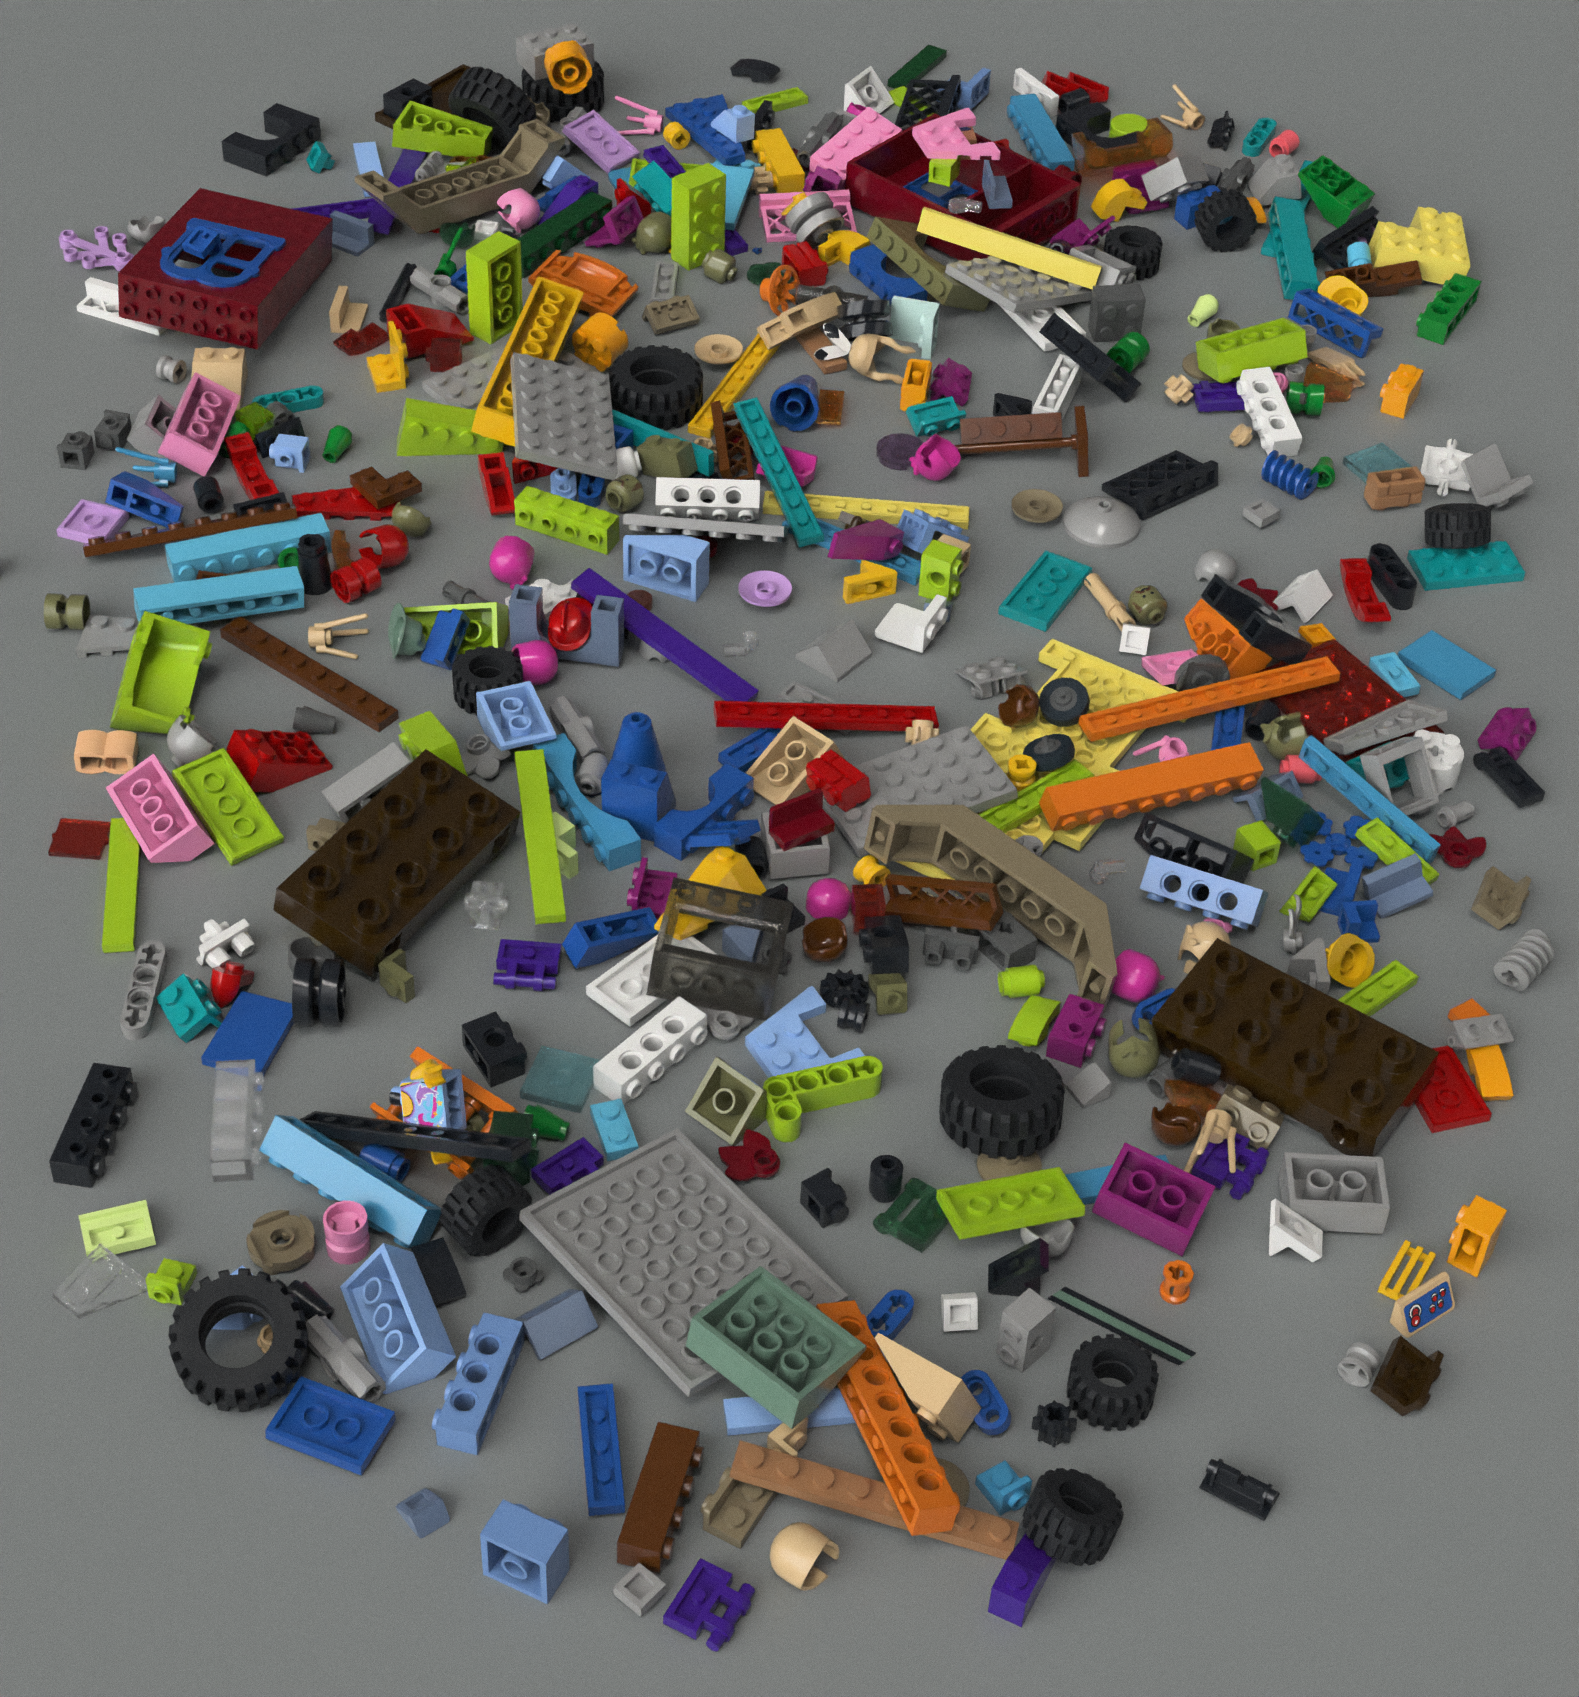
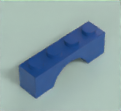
M874 244L851 252L849 272L882 300L890 301V306L893 296L927 301L928 292L913 278H899L886 273L887 255Z
M728 763L724 764L709 777L708 800L710 803L703 808L692 811L670 810L654 824V846L680 861L685 859L690 853H694L698 847H691L688 836L698 834V831L718 821H731L738 811L752 802L754 798V778Z

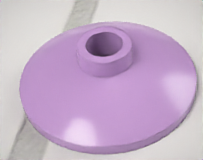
M763 570L744 576L739 582L738 590L740 596L748 603L756 606L771 607L782 604L789 599L792 593V585L784 575Z

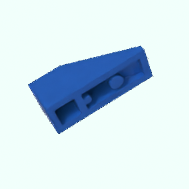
M126 471L110 479L105 503L168 528L169 523L181 521L184 506L150 481Z
M647 907L576 922L562 943V946L575 969L599 964L658 935L660 932L654 929L657 918L651 908Z

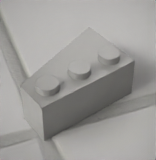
M392 742L321 792L340 820L347 823L411 762L399 747Z

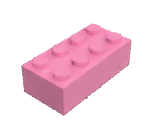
M868 106L810 156L809 172H814L817 165L824 169H832L842 177L838 190H845L847 162L902 132V129Z
M195 372L181 397L158 453L193 472L205 476L218 454L241 396Z

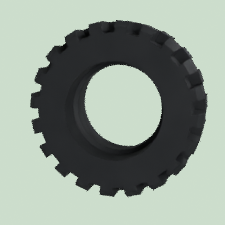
M594 61L592 77L587 82V86L575 94H565L563 91L556 90L551 85L549 78L535 81L524 68L522 70L523 92L527 93L534 103H544V106L550 110V122H560L575 107H583L584 111L589 113L592 110L598 112L603 106L604 72L597 61Z
M472 67L465 70L448 98L449 108L452 110L453 115L493 127L492 145H497L499 148H504L508 145L519 130V124L536 119L535 105L531 102L530 97L519 86L517 87L513 81L488 68Z
M648 345V347L644 348L642 346L636 347L633 351L628 350L622 356H618L609 369L613 410L659 429L671 430L672 427L676 426L678 428L683 426L685 422L689 423L701 409L703 403V371L695 358L693 359L687 352L682 353L681 349H671L665 345L661 347H655V345Z
M997 1045L995 1048L982 1046L976 1051L971 1049L964 1052L962 1057L957 1056L943 1073L939 1109L940 1123L951 1140L955 1139L958 1146L963 1149L967 1147L971 1153L980 1156L982 1153L988 1155V1158L998 1159V1156L1006 1157V1159H1016L1018 1155L1027 1157L1032 1155L1035 1150L1040 1152L1058 1136L1062 1124L1065 1085L1057 1069L1047 1059L1042 1060L1039 1054L1031 1051L1028 1053L1019 1047H1014V1049L1006 1048V1045Z
M239 1268L238 1275H230L229 1269L219 1271L220 1278L211 1281L207 1276L200 1280L201 1288L196 1292L193 1289H189L183 1296L185 1304L183 1306H176L173 1313L175 1322L169 1325L168 1333L171 1341L169 1345L171 1358L179 1378L182 1379L186 1389L191 1394L195 1393L202 1403L208 1406L215 1403L218 1410L229 1412L231 1406L238 1407L239 1412L250 1411V1405L259 1403L260 1408L270 1404V1397L276 1394L281 1398L287 1393L288 1383H296L301 1375L300 1366L306 1363L308 1356L306 1348L309 1345L304 1314L294 1293L290 1294L287 1285L279 1279L275 1282L271 1281L270 1274L259 1271L257 1276L251 1275L249 1268ZM236 1313H252L266 1319L272 1328L273 1341L269 1350L261 1359L241 1368L223 1367L210 1359L206 1351V1339L211 1329L220 1320Z

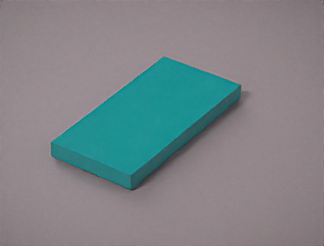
M1045 550L1001 603L998 614L1046 632L1082 588L1084 580H1087L1086 577L1092 574V567Z

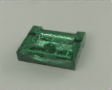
M911 1178L905 1184V1190L885 1213H879L873 1220V1226L881 1234L889 1233L922 1253L949 1223V1220L936 1200L937 1189L917 1178ZM921 1198L901 1222L896 1220L914 1199Z

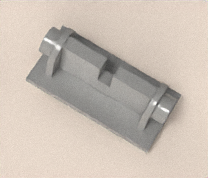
M1503 1014L1453 1020L1452 1024L1455 1030L1447 1037L1448 1046L1453 1047L1455 1050L1514 1042Z

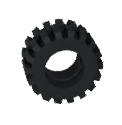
M1225 188L1221 189L1218 193L1217 191L1212 192L1210 197L1206 196L1203 198L1204 202L1199 203L1197 206L1199 210L1195 211L1196 219H1194V222L1208 248L1211 247L1216 252L1220 250L1221 253L1226 252V250L1232 252L1238 246L1239 248L1243 247L1245 241L1249 242L1251 239L1250 235H1254L1256 231L1254 227L1257 226V217L1248 199L1242 192H1236L1235 189L1231 188L1227 191ZM1233 216L1227 223L1218 225L1223 219Z
M1125 225L1111 229L1106 234L1103 251L1137 267L1134 273L1136 274L1135 280H1144V278L1152 277L1159 270L1163 242L1161 237L1156 235V232L1148 228Z
M1449 503L1432 506L1425 510V543L1430 546L1444 549H1465L1483 546L1491 541V509L1489 507L1473 503Z
M480 646L474 650L469 649L465 651V654H460L457 657V661L453 663L454 700L458 702V706L461 709H465V712L469 714L476 713L477 716V692L523 683L520 659L515 657L513 652L505 651V648Z
M487 1165L484 1168L476 1169L471 1174L469 1173L453 1187V1190L445 1199L446 1202L442 1205L440 1222L443 1228L468 1254L475 1257H480L483 1254L486 1256L495 1250L501 1249L521 1231L524 1224L519 1220L520 1210L532 1204V1197L501 1165Z
M1106 1334V1338H1101L1097 1335L1092 1337L1091 1343L1087 1340L1080 1345V1350L1076 1349L1073 1354L1066 1390L1067 1398H1070L1069 1405L1072 1410H1078L1077 1416L1081 1420L1087 1418L1089 1425L1095 1428L1097 1424L1104 1426L1103 1430L1111 1431V1427H1117L1118 1431L1126 1430L1128 1424L1133 1428L1139 1425L1140 1419L1145 1420L1149 1410L1152 1409L1159 1377L1156 1360H1151L1152 1354L1148 1349H1141V1343L1138 1341L1132 1343L1128 1341L1129 1337L1121 1335V1338H1114V1334ZM1114 1378L1123 1382L1126 1386H1109L1102 1383L1099 1379Z
M1056 1468L1055 1471H1046L1038 1479L1022 1515L1024 1517L1022 1524L1027 1529L1025 1533L1028 1538L1034 1540L1033 1544L1038 1549L1044 1550L1046 1555L1060 1559V1562L1066 1564L1071 1562L1076 1566H1083L1084 1563L1093 1565L1096 1561L1104 1559L1123 1519L1122 1504L1120 1500L1115 1498L1116 1494L1105 1486V1483L1094 1479L1092 1475L1081 1473L1075 1469Z

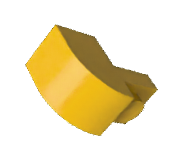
M1115 179L1106 183L1098 191L1091 208L1100 219L1106 220L1113 215L1116 218L1114 221L1118 222L1126 206L1144 210L1147 201L1141 195L1142 192L1140 190L1130 187L1124 179Z
M833 231L828 233V241L818 246L819 258L822 261H826L828 267L839 261L849 265L851 252L870 246V240L854 231Z

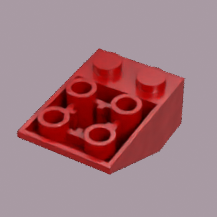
M409 303L386 309L388 335V322L393 321L396 329L401 330L403 343H406L407 359L474 341V337L454 313Z
M234 730L226 748L227 753L254 792H275L329 771L333 767L311 736L302 731L294 733L279 730Z

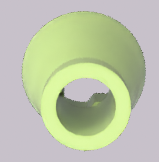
M1210 294L1200 296L1187 318L1189 324L1198 327L1202 322L1215 315L1219 307L1217 299Z

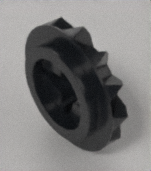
M838 968L835 974L827 973L825 980H821L820 995L827 1004L840 1009L845 997L852 999L854 1003L860 1004L865 1002L869 996V982L864 981L862 974L854 975L852 969L847 973H843ZM839 985L843 987H847L849 985L850 990H848L847 988H843L840 990Z

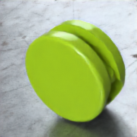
M1136 114L1117 115L1110 122L1109 138L1120 137L1135 131H1140L1149 138L1150 122Z

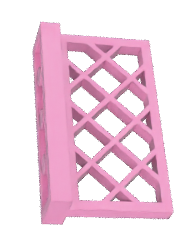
M849 189L805 192L806 196L817 192L828 194L833 202V208L837 209L840 213H845L842 216L844 218V225L850 228L849 231L857 232L850 204ZM802 192L759 195L758 212L759 217L762 218L766 243L797 241L796 234L781 224L787 216H782L781 213L793 202L792 196ZM776 228L782 231V233L771 234L770 231Z

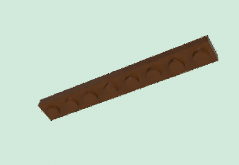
M289 502L274 504V509L263 510V507H254L247 509L248 513L237 515L236 511L221 514L220 519L211 520L210 516L194 519L195 523L184 525V521L169 523L166 529L158 530L157 526L142 528V533L131 535L130 531L115 533V538L105 540L104 536L89 538L88 543H84L83 550L85 557L296 519L298 516L295 505L290 506Z
M237 617L220 629L221 638L375 731L381 732L399 719L396 708L243 617Z

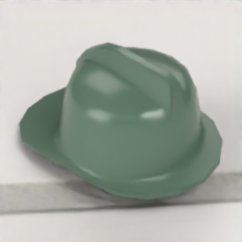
M397 603L394 606L388 626V638L392 649V658L394 659L397 655L411 656L416 651H423L426 644V638L422 632V623L407 616L401 603Z

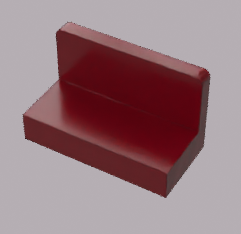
M820 788L772 806L769 810V835L783 851L835 831V822L823 809V792Z

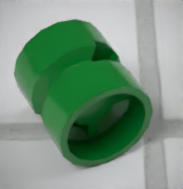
M1129 332L1107 352V356L1130 373L1149 355L1150 346L1143 335L1138 332Z
M1289 381L1286 403L1291 413L1299 414L1301 411H1304L1306 415L1320 416L1324 399V384L1310 383L1308 386H1305L1303 382ZM1300 393H1305L1304 404H1299Z

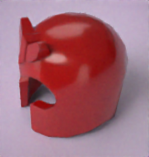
M381 525L363 531L359 535L360 538L369 537L373 534L377 535L376 539L382 548L380 555H376L372 547L359 549L362 558L369 557L378 569L397 566L408 555L409 542L407 536L397 526Z

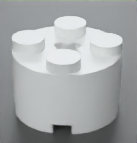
M1423 729L1417 730L1413 737H1422L1437 795L1444 794L1446 789L1451 788L1452 790L1455 788L1464 759V751L1460 745V739L1453 734L1445 735Z

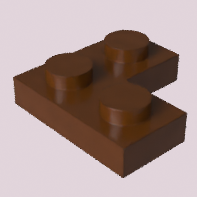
M372 466L350 475V484L377 509L422 492V483L408 470L387 479Z

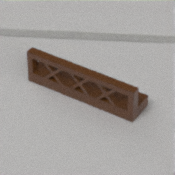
M720 400L711 402L719 469L722 479L755 480L751 448L740 422L734 427L727 424V421L738 419L735 411L724 413ZM735 435L742 437L737 443L730 441ZM738 452H741L745 455L739 461L733 459ZM740 469L748 472L747 475L734 477Z
M888 874L885 878L890 900L883 908L882 914L883 916L900 915L902 922L992 931L1004 913L996 883ZM897 885H903L912 893H899ZM922 887L930 888L938 896H929L922 890ZM956 890L961 895H963L965 899H957L948 891ZM975 893H988L990 902L983 901Z

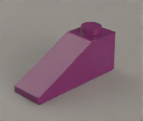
M881 519L834 533L827 557L850 560H886L898 556L903 547L902 540L905 532Z

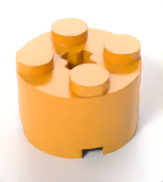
M573 40L563 41L546 50L544 67L553 88L563 91L565 94H575L582 91L592 77V67L585 50L578 42Z
M600 312L588 318L572 334L574 355L603 372L628 348L627 334L624 329L620 331L616 326L618 322L612 316Z

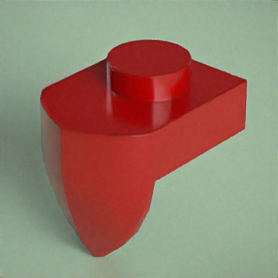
M227 961L226 965L213 968L210 988L214 1001L220 1008L233 1001L240 987L252 984L254 972L245 970L244 964Z

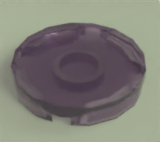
M890 434L878 441L876 457H879V462L890 469L906 470L907 467L911 466L909 458L915 457L916 451L923 442L909 434Z

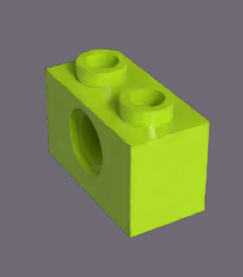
M934 539L930 542L921 556L919 596L934 599L938 594L947 597L946 601L949 602L954 596H958L962 586L959 576L964 565V561L961 560V548Z

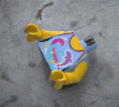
M428 1059L413 1068L410 1076L402 1080L400 1086H394L390 1091V1103L394 1106L402 1107L403 1122L462 1130L467 1128L461 1069H443L442 1064H438L434 1059ZM431 1151L432 1161L435 1165L452 1162L450 1154Z

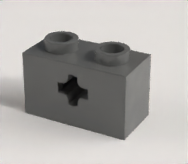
M1004 909V913L992 931L969 929V935L980 937L978 950L1001 971H1005V968L1025 966L1034 961L1037 938L1034 934L1024 928L1015 920L1011 913L1006 912Z

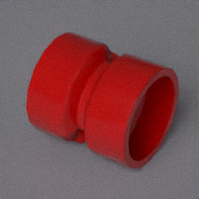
M369 557L360 558L352 562L350 566L337 569L330 576L336 595L344 603H350L362 597V593L368 594L382 585L380 572Z

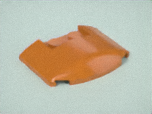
M555 250L528 278V282L532 286H534L537 277L540 276L584 292L579 309L589 312V318L599 312L613 317L638 291L637 284L635 283L632 287L627 281L628 276L616 267L597 258L574 252L573 257L560 256L561 250Z

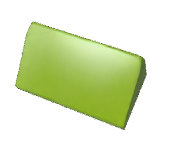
M1314 866L1279 912L1289 916L1288 909L1295 911L1296 899L1293 894H1297L1302 901L1299 919L1310 922L1338 884Z

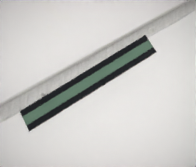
M1067 1287L1062 1288L1047 1298L1120 1337L1121 1335L1129 1337L1128 1341L1132 1343L1138 1341L1142 1344V1348L1148 1349L1150 1352L1177 1366H1180L1197 1354Z

